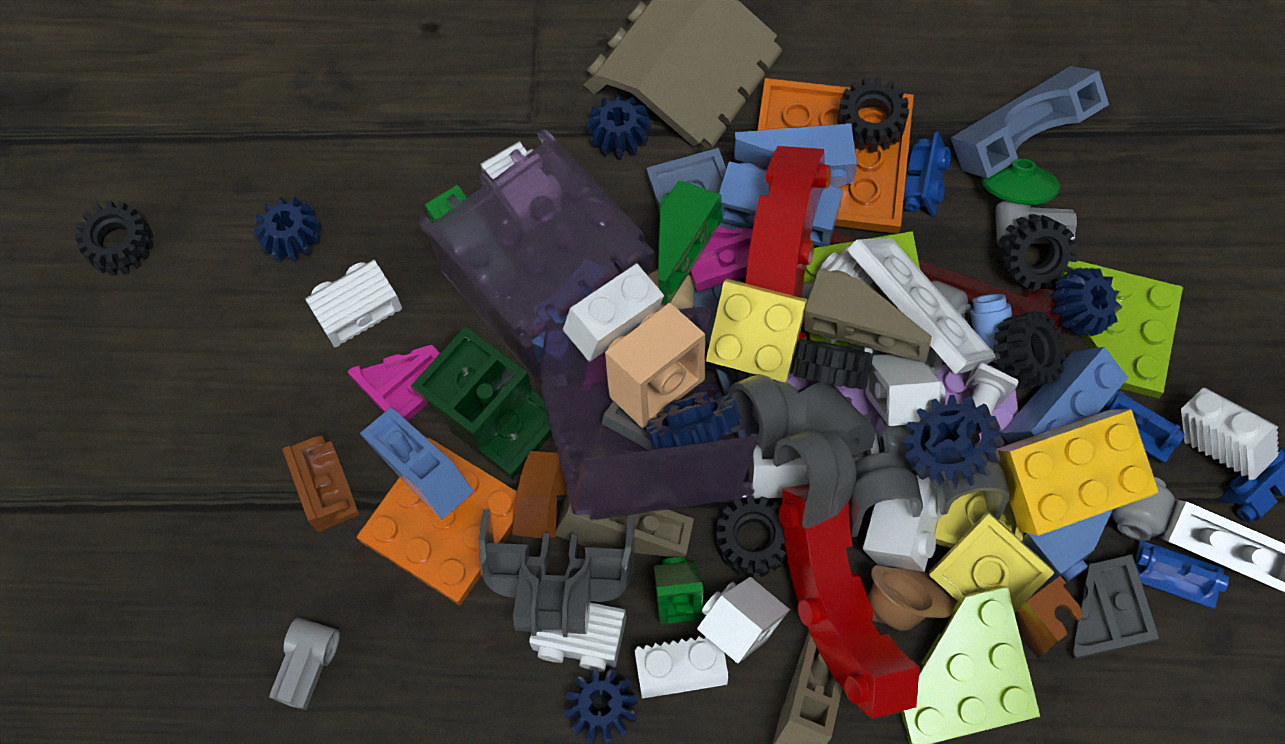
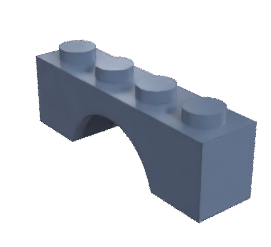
M1070 66L951 137L962 171L989 178L1011 165L1015 159H1018L1016 150L1031 136L1055 126L1080 123L1108 106L1109 103L1099 70Z

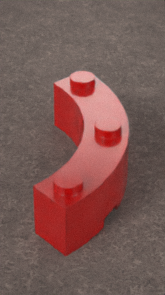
M789 146L776 147L766 172L769 194L768 196L760 195L748 256L746 284L802 298L806 265H811L814 253L813 240H810L814 217L823 189L829 188L831 179V167L825 164L824 149ZM800 332L798 341L800 339L806 340L805 332ZM795 351V355H794V359H793L791 371H792L793 366H794L796 351Z
M809 484L782 488V505L779 508V519L784 529L790 574L799 603L798 614L802 623L808 627L825 664L845 691L849 700L872 719L917 708L920 666L908 658L888 634L882 636L879 634L871 621L873 619V608L861 578L855 572L851 573L846 548L853 547L850 530L849 501L837 516L805 530L802 522Z

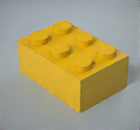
M1132 409L1107 410L997 448L1001 458L997 464L1004 471L1009 490V502L1020 532L1038 536L1159 493Z

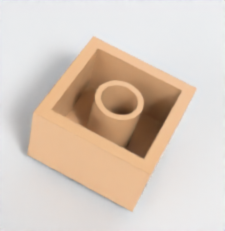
M668 303L658 312H652L628 335L616 338L610 344L608 350L605 351L609 397L640 427L645 428L650 420L657 418L656 414L666 411L665 406L674 400H680L705 380V333L671 303Z

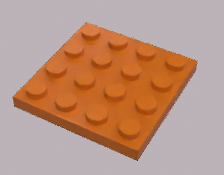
M765 78L758 131L837 125L840 100L846 88L849 90L850 88ZM903 94V98L907 97L909 101V114L902 136L900 135L899 141L895 145L891 142L889 149L883 150L881 145H878L877 152H870V145H865L862 151L857 149L858 142H854L857 160L853 183L838 187L843 189V195L835 226L899 234L902 221L914 95ZM868 106L858 111L859 116L868 122L879 123L887 119V114L877 107Z

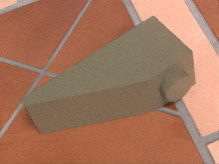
M818 270L804 311V331L920 362H927L932 338L929 333L861 279L851 277L848 273L839 270Z
M576 478L562 501L555 532L556 536L569 541L571 534H577L578 544L591 548L625 549L628 515L634 516L635 553L685 557L694 518Z
M808 632L780 714L773 744H828L832 738L842 687L833 677L822 659L810 632Z

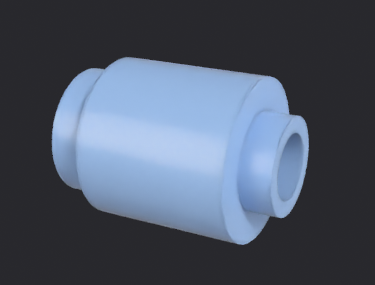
M1003 294L979 296L973 299V308L970 309L972 329L993 351V346L999 344L994 339L995 332H999L998 324L1004 322L1003 319L1012 317L1011 305L1006 303V296Z

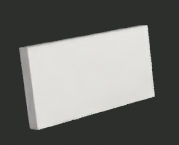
M893 238L856 240L847 249L893 304L932 336L930 346L955 375L974 370L980 363L988 365L995 358V353Z

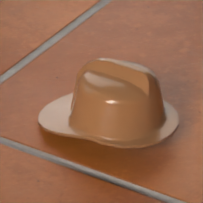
M876 565L871 569V576L874 582L869 590L868 599L873 608L872 621L887 624L899 631H908L926 617H952L953 609L958 601L930 577L928 573L903 568H890L882 565Z

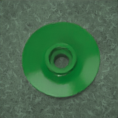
M1023 158L1015 159L1011 165L989 178L981 177L983 186L991 194L1018 204L1034 205L1049 202L1056 198L1060 189L1059 181L1052 173L1036 166L1033 161Z

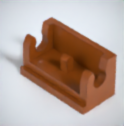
M317 436L296 445L282 448L308 522L317 532L360 515L332 441L325 443L323 436Z
M1061 576L1026 600L1014 613L1021 638L1038 659L1067 635L1063 623L1055 617V609L1057 607L1068 609L1071 617L1077 621L1082 618L1081 608L1065 589L1064 585L1066 582Z

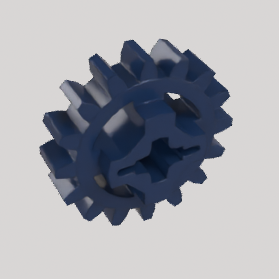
M700 392L691 397L674 400L665 406L666 412L656 414L657 419L648 422L649 427L646 428L652 448L654 447L656 452L664 450L665 454H670L678 450L679 454H691L695 450L718 444L722 440L721 435H728L732 433L731 428L739 426L741 416L736 401L732 399L730 394L722 397L721 393H717L709 397L708 393Z
M949 395L947 404L942 406L937 399H933V410L930 412L921 408L917 410L921 419L919 423H907L906 426L912 436L903 438V443L908 451L905 455L911 467H915L914 469L921 480L929 477L936 488L944 480H947L951 489L956 490L961 479H965L970 486L975 485L974 474L979 472L984 476H988L990 471L986 463L988 461L999 462L1001 459L996 448L1004 446V441L999 432L1001 428L996 416H991L986 404L976 408L974 400L970 396L962 404H958L955 395ZM980 441L978 448H975V445Z

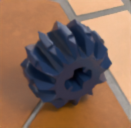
M618 93L615 101H609L603 97L601 107L592 106L591 118L587 122V130L591 135L592 145L594 148L601 147L605 157L613 151L616 152V156L619 159L622 158L625 151L635 156L638 151L637 146H646L648 134L651 131V121L647 117L645 105H637L634 96L623 101Z
M296 196L288 204L282 197H279L278 205L274 207L265 203L267 214L256 215L258 227L254 229V235L257 241L260 242L262 251L267 255L272 254L275 260H278L280 263L287 256L296 263L298 254L302 252L311 256L309 245L320 244L318 232L321 231L322 227L319 219L315 217L316 213L313 207L309 206V204L303 205Z
M1080 267L1069 271L1068 274L1056 281L1055 286L1057 290L1050 295V298L1056 302L1057 306L1051 313L1059 314L1061 317L1059 327L1069 328L1072 336H1094L1103 333L1104 330H1107V327H1111L1112 324L1118 322L1115 313L1123 307L1116 301V296L1120 291L1113 290L1111 287L1113 277L1103 276L1100 268L1088 269L1086 267L1082 269Z
M592 669L591 677L593 682L587 684L581 676L575 679L581 693L575 691L566 692V699L577 705L565 709L564 714L567 719L579 718L571 727L574 734L577 735L589 727L586 734L587 743L593 744L598 732H602L605 744H612L610 730L615 728L620 736L625 737L628 734V730L621 720L636 722L637 713L627 709V707L638 704V697L636 694L624 695L631 687V682L627 678L614 686L617 675L615 670L610 669L607 672L605 681H601L598 669ZM600 697L602 702L605 701V697L610 699L608 702L610 712L602 716L601 711H598L597 716L592 714L595 711L592 702Z

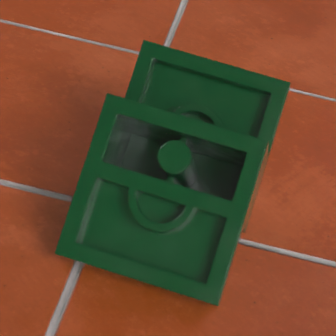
M466 326L411 385L414 393L445 416L454 435L512 480L523 469L529 452L538 451L565 420L562 412L532 390L528 372Z

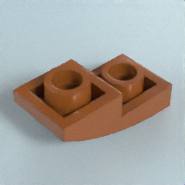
M529 452L517 490L512 535L543 539V533H550V538H556L557 495H567L568 453Z

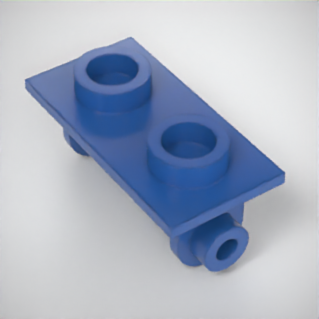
M939 132L934 133L933 143L928 139H919L917 144L913 145L908 171L910 174H921V176L906 177L903 200L906 210L916 212L920 207H927L931 217L936 216L938 203H941L944 199L943 175L944 170H948L951 163L950 149L945 147Z
M1116 391L1098 414L1107 410L1132 409L1145 452L1165 464L1174 448H1177L1185 436L1183 429L1127 397L1123 392Z
M1279 447L1277 458L1256 479L1249 480L1248 475L1236 477L1230 483V489L1219 499L1221 503H1236L1239 507L1237 515L1247 523H1250L1252 520H1260L1278 502L1269 489L1272 487L1278 496L1285 495V448Z
M1139 541L1134 562L1142 585L1215 609L1219 591L1224 593L1229 583V576L1223 575L1224 568L1145 541Z

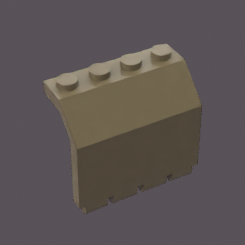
M648 0L646 4L640 1L627 17L631 21L627 29L624 30L620 27L607 44L611 49L607 55L604 56L600 53L588 67L587 71L591 75L584 83V86L594 95L605 85L630 92L693 147L700 143L705 148L712 149L726 130L724 124L730 125L745 104V98L751 96L765 76L764 71L767 72L781 54L782 49L774 42L777 35L739 0Z

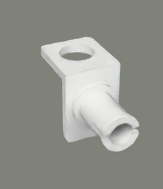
M995 353V358L991 362L996 363V360L1000 359L999 353ZM980 363L976 369L971 370L965 387L974 391L972 398L976 408L986 404L990 414H992L996 403L1002 405L1015 390L1019 381L995 368Z

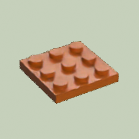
M428 437L427 439L454 463L474 492L444 519H441L399 477L357 535V539L461 606L481 577L478 540L483 509H490L494 543H504L513 530L517 491Z

